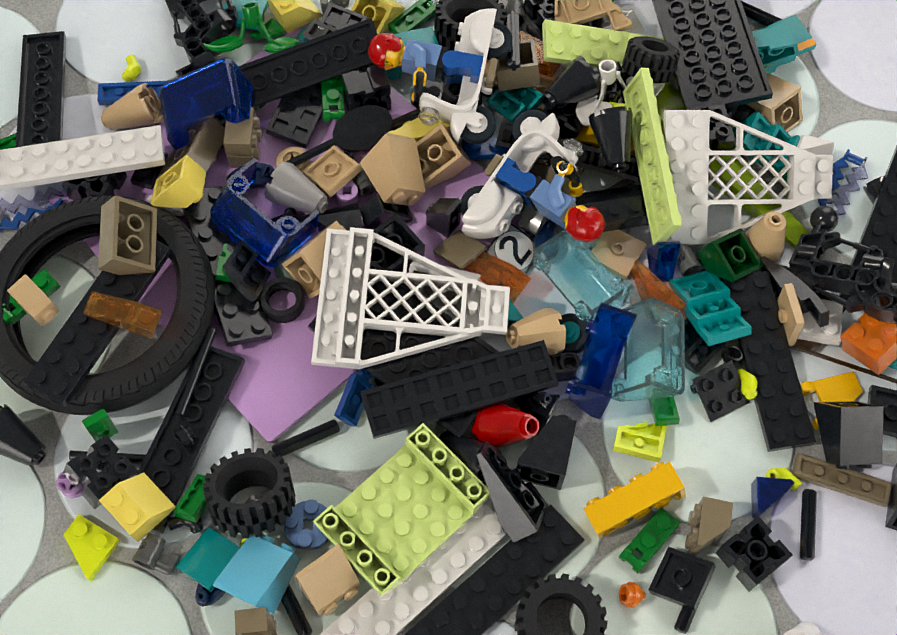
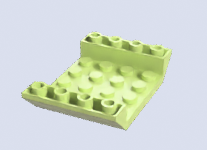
M422 423L405 439V445L336 507L331 504L313 520V523L334 546L340 545L348 561L379 595L383 596L400 585L462 527L490 496L488 488Z

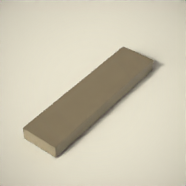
M797 453L792 474L799 480L882 507L888 505L892 483L850 469H838L834 464Z

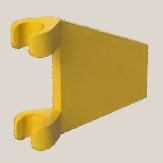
M854 371L817 381H806L800 384L803 396L815 392L820 402L855 401L863 392ZM815 418L811 423L813 428L818 430L817 418Z

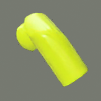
M133 54L126 57L128 67L122 73V79L125 82L135 80L141 73V67Z
M738 369L737 373L741 380L742 394L748 400L756 398V377L744 369Z
M771 468L766 473L768 482L786 484L794 492L802 485V482L786 468Z

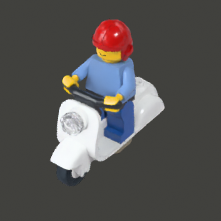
M482 9L465 17L464 23L460 22L457 35H461L460 42L456 41L454 50L448 51V48L441 45L416 40H408L406 46H404L403 40L392 33L378 34L372 38L369 44L368 54L370 60L378 65L379 68L384 69L385 65L397 67L399 63H402V71L413 76L414 92L412 93L411 100L412 102L414 100L419 102L421 112H419L418 118L421 122L429 126L438 123L439 120L449 123L450 132L457 144H459L461 138L471 144L485 143L493 136L496 128V120L493 113L488 108L478 105L480 90L486 95L492 93L497 60L505 57L512 47V34L509 28L498 21H494L497 9ZM488 59L490 63L487 76L483 78L486 60ZM426 79L441 83L442 80L446 84H461L457 104L454 105L441 100L442 93L439 87H425Z
M527 110L515 119L512 129L516 140L506 154L502 156L496 154L485 169V174L491 177L486 184L468 189L461 198L462 222L464 223L462 232L466 236L475 239H488L500 236L509 229L510 222L521 211L523 203L533 207L542 216L565 228L575 240L587 243L600 238L605 228L603 215L596 207L591 206L587 208L584 205L577 206L575 203V197L583 194L582 182L580 183L577 173L578 169L575 165L578 161V155L583 153L582 144L573 138L570 140L565 139L563 147L557 142L560 127L554 113L547 116L539 110ZM545 153L553 156L551 167L556 174L551 184L539 176L536 179L532 173H529L540 155ZM564 177L570 180L569 195L561 191L565 181Z

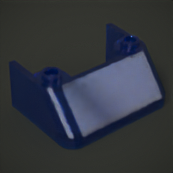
M253 158L227 180L211 207L210 218L215 225L235 242L238 243L242 240L259 253L256 259L262 265L272 268L278 266L317 231L320 212L314 211L302 223L291 216L281 217L276 222L271 220L244 197L249 191L250 184L256 180L257 160Z
M602 302L599 305L594 320L589 319L585 332L589 333L582 357L574 381L569 380L565 391L566 394H569V401L589 416L599 420L611 400L612 393H610L622 351L637 317L635 313Z

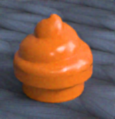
M635 582L622 584L619 589V600L627 607H636L646 598L645 592Z

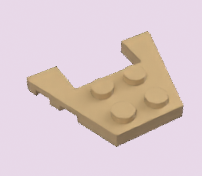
M555 0V21L581 25L608 16L614 31H625L632 28L630 19L624 16L622 10L612 0Z

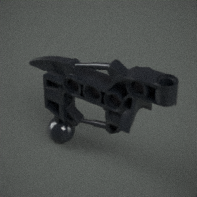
M165 0L174 21L175 34L173 37L177 46L184 47L188 60L198 76L216 68L215 64H217L212 53L217 52L205 48L203 43L209 44L217 39L229 36L236 29L239 15L232 0H226L227 9H217L209 14H206L199 5V3L206 0ZM177 19H183L188 26L185 32L180 31Z
M820 206L814 209L810 216V224L813 227L811 233L801 235L789 261L790 267H783L802 280L814 293L819 292L829 297L830 300L846 307L847 312L853 313L863 310L868 316L879 321L897 324V294H894L897 290V283H892L895 259L884 257L883 251L876 245L868 247L857 242L854 243L842 239L839 232L828 233L838 225V214L829 206ZM841 243L865 252L859 266L819 259L826 249L838 246ZM827 291L851 295L852 297L846 300L834 293H829Z

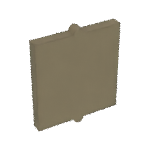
M458 230L451 237L444 239V242L433 251L440 258L457 269L462 270L472 261L475 262L476 258L487 250V247L474 238L466 236L461 230Z

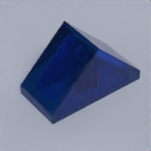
M679 241L658 242L646 249L651 282H669V280L673 279L681 245Z
M756 477L751 483L752 517L754 519L758 516L760 517L793 486L794 482L791 479Z

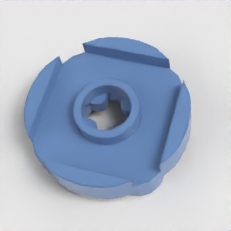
M313 499L303 501L292 507L293 513L290 517L285 516L284 532L290 544L295 548L308 549V551L317 550L329 541L315 524H313L314 529L312 531L302 529L305 521L315 520L327 509L323 504Z

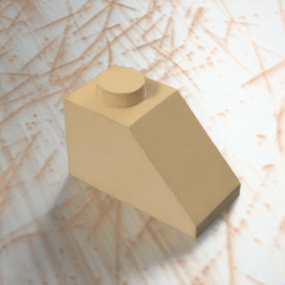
M26 274L7 290L41 327L52 321L60 311Z

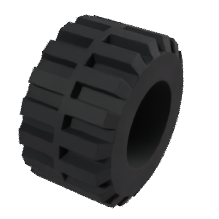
M648 36L634 37L628 41L622 68L633 77L640 68H649L653 83L670 82L673 80L681 53L675 46L664 40Z

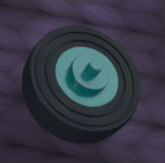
M573 313L561 315L562 319H558L560 325H565L566 328L565 349L561 353L578 354L588 346L591 340V328L588 322L580 315Z

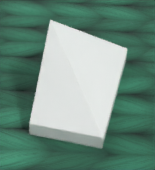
M802 135L797 147L815 155H833L835 142Z

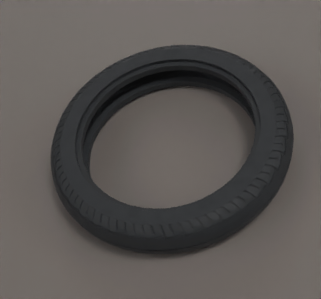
M114 196L86 197L56 206L31 220L5 244L0 251V377L11 389L38 406L60 413L92 415L101 409H105L106 413H112L132 407L153 397L173 383L187 369L199 352L208 327L212 323L215 308V283L211 264L202 244L180 219L167 210L153 206L150 202L119 196L157 208L156 241L171 248L172 253L168 258L173 263L177 277V299L168 325L156 342L133 361L111 371L87 375L66 407L27 387L23 383L37 362L31 357L24 344L20 320L14 325L10 321L5 325L2 305L4 302L6 304L5 308L8 311L16 309V307L11 309L9 305L10 294L7 290L26 274L32 279L52 256L65 247L86 238L100 236L101 206Z

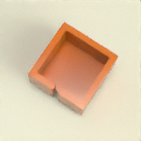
M864 313L858 319V324L854 322L840 335L842 350L878 375L897 359V324L879 321Z

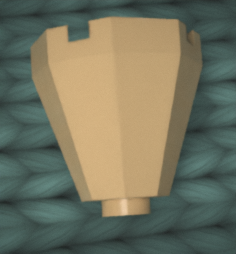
M544 308L511 324L506 333V341L510 344V347L517 348L544 340L549 355L558 354V352H562L565 349L566 328L565 325H560L558 319H562L559 312L552 308Z

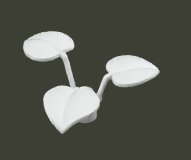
M606 59L599 64L598 70L601 74V79H599L601 82L599 100L592 97L577 104L576 115L581 124L585 126H591L588 117L592 113L598 116L601 115L600 110L612 107L609 102H603L605 85L613 84L617 78L623 89H625L633 79V76L629 77L625 84L620 76V71H616V63L613 60ZM653 83L655 96L659 94L665 83Z

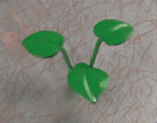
M250 2L242 5L244 18L240 19V36H226L209 44L203 43L205 48L214 52L233 51L243 45L242 40L244 39L246 24H248L249 28L258 27V30L251 33L252 39L267 38L269 43L264 46V49L269 53H276L298 45L299 41L291 37L272 39L285 32L284 28L273 18L264 24L258 3Z

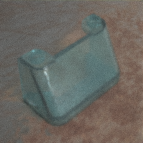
M564 229L534 249V266L539 271H543L575 309L577 317L582 321H593L627 305L630 302L634 285L628 279L620 282L621 278L619 276L614 278L590 251L589 242L584 243L575 240Z
M651 297L613 312L612 330L618 337L624 339V379L618 378L613 380L610 398L625 402L681 395L685 390L684 317L680 310Z

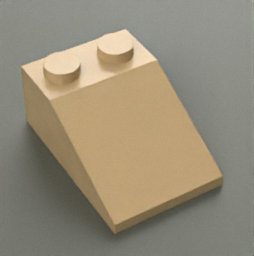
M442 123L417 142L425 190L455 177L472 164L460 143L457 144L453 139L450 129Z
M339 544L295 575L302 594L319 617L323 614L327 616L338 608L337 604L343 599L350 600L359 592L358 588H360V582Z

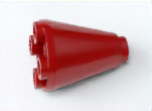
M504 403L482 408L477 413L475 423L472 426V432L480 442L488 441L497 448L529 439L539 431V422L535 417Z

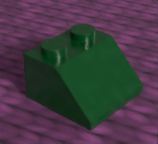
M742 228L712 241L696 252L707 272L730 282H734L764 266Z

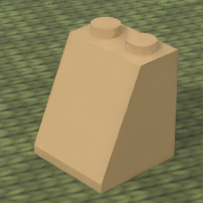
M766 72L773 92L772 98L748 103L747 105L755 110L754 113L759 112L771 125L779 123L788 132L803 121L801 87Z
M386 133L360 162L384 203L413 206L419 202L420 197L425 193L418 148L414 138Z
M337 221L315 235L282 263L283 267L301 286V289L310 299L317 296L320 292L327 229L346 230Z

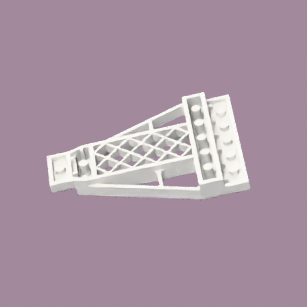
M664 110L663 135L665 136V148L669 156V167L673 175V187L677 195V206L682 218V226L663 245L709 244L740 228L744 229L754 225L767 214L764 213L741 223V208L744 204H781V207L769 212L782 213L813 199H832L833 155H815L711 110ZM710 117L736 127V148L733 151L710 150ZM743 131L783 147V150H744ZM719 155L733 156L725 163ZM740 155L754 156L746 162ZM761 155L775 156L767 162ZM783 155H788V161ZM736 158L743 165L737 174L729 167ZM714 159L722 165L715 174L709 169V164ZM757 159L764 165L758 173L750 167ZM778 159L785 165L779 173L772 167ZM725 170L733 177L726 185L718 178ZM746 170L754 177L747 185L739 178ZM767 170L775 176L768 185L761 178ZM786 172H787V182L782 178V176H783ZM714 181L722 188L715 196L708 190V187ZM735 181L743 187L736 196L728 189ZM756 181L764 187L757 196L750 189ZM777 181L785 187L779 195L771 189ZM768 191L774 199L760 198ZM726 192L732 199L718 198ZM747 192L753 199L739 198ZM787 193L786 199H781ZM711 204H733L734 226L707 237L708 206Z
M350 227V231L327 229L311 365L362 369L481 336L482 332L506 335L510 287L486 285L476 279H468L374 233L373 229ZM376 242L403 255V272L370 269L373 243ZM411 259L444 276L407 273V261ZM378 281H382L387 286V289L378 295L371 286ZM401 283H405L411 289L403 297L395 290ZM425 285H428L435 292L427 299L419 292ZM448 288H453L458 296L449 302L442 292ZM369 290L375 298L366 304L367 292ZM390 292L398 299L391 307L382 300ZM415 294L422 303L415 309H412L406 300ZM438 296L445 306L436 312L429 303ZM461 299L459 313L453 305ZM379 302L385 311L378 317H375L369 308ZM402 304L409 313L400 320L393 310ZM426 306L433 315L423 322L416 313ZM448 308L457 317L449 324L440 316ZM365 312L371 319L365 318ZM389 314L395 321L381 319ZM413 316L418 323H409L406 321ZM437 319L441 325H430L429 323ZM459 321V327H452ZM364 330L394 331L397 334L395 352L361 360ZM404 332L446 337L403 350L399 349L400 336Z

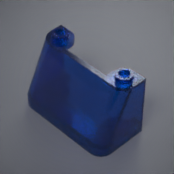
M229 58L219 59L165 83L161 87L160 102L167 140L175 150L188 144L189 133L186 130L187 128L219 114H222L231 123H239L250 118L253 86L233 60Z

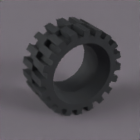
M439 0L435 8L434 33L438 44L448 48V51L454 50L456 41L460 42L461 35H457L460 22L464 23L465 17L478 10L497 9L494 21H498L506 26L507 10L504 9V4H498L499 0Z
M246 448L243 454H238V451L231 452V458L227 459L225 456L220 458V465L213 464L210 467L211 473H206L204 477L206 483H203L204 497L215 527L218 526L219 531L222 533L228 530L231 537L236 538L237 534L241 533L242 538H249L250 533H255L256 537L263 536V530L267 529L269 533L275 531L274 525L276 523L282 526L286 522L285 516H291L293 513L292 507H295L296 503L288 464L284 462V458L280 455L276 457L275 452L271 450L265 454L263 448H257L256 452H251V448ZM261 486L272 490L265 497L251 503L237 504L230 502L234 495L248 487Z
M562 573L561 578H556V574L548 575L547 580L540 578L536 580L533 587L530 585L526 589L525 595L522 596L517 608L514 627L518 635H542L536 619L539 607L548 600L562 598L573 602L581 610L585 620L583 635H605L604 632L607 629L608 620L604 619L607 614L606 607H601L602 598L599 594L593 595L594 587L589 583L586 587L583 586L581 578L576 576L573 581L569 579V574Z

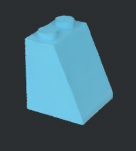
M250 534L249 538L246 539L215 580L213 586L255 607H266L268 612L275 614L301 557L294 554L296 549L284 543L280 547L274 545V539L262 534L263 536L256 537Z

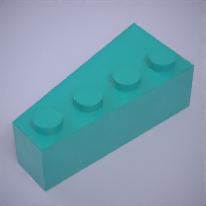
M791 24L752 31L764 67L799 55L798 44Z

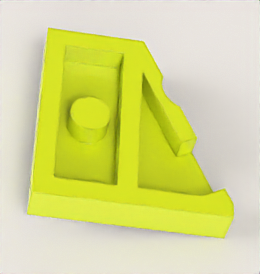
M642 422L633 426H618L612 451L659 463L667 425L655 426V423L647 424V422Z
M80 514L77 515L63 534L85 577L89 581L93 580L120 542L117 537Z

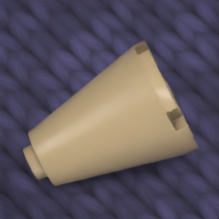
M147 83L140 84L103 110L101 121L110 130L158 125L164 119V114L160 115L159 112L162 105L158 95L152 87H146Z
M769 212L749 228L745 234L759 258L765 256L774 262H778L781 259L785 246L786 219L779 212Z

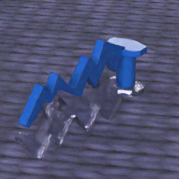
M847 149L844 156L833 163L832 195H837L838 199L833 201L832 199H817L820 206L834 203L838 216L846 214L843 205H850V202L845 193L859 191L860 188L856 180L868 179L864 166L868 157L863 159L850 153V150ZM846 161L860 166L852 167L854 173L845 174L848 184L840 186L837 180L844 179L840 168L849 167Z
M49 186L45 194L38 190L31 201L19 194L12 204L1 198L0 213L5 215L6 210H8L15 217L12 222L3 217L0 223V232H2V229L18 230L21 221L28 223L35 213L42 214L63 203L62 198H59L54 205L49 199L52 194L62 198L64 194ZM41 201L46 203L44 208L39 206ZM20 206L27 208L25 215L17 212Z

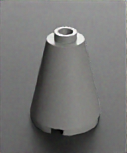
M284 161L272 172L271 177L274 179L271 184L267 183L264 194L266 199L313 215L325 212L328 207L327 196L293 163Z

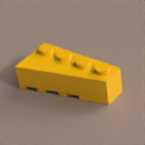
M670 461L666 464L660 462L651 467V472L644 476L642 473L635 475L629 480V484L623 487L620 485L615 486L608 491L609 495L601 499L595 497L586 503L587 506L583 509L599 538L628 525L629 518L637 520L647 516L651 512L650 508L652 507L660 509L669 505V502L675 496L678 500L686 497L685 486Z

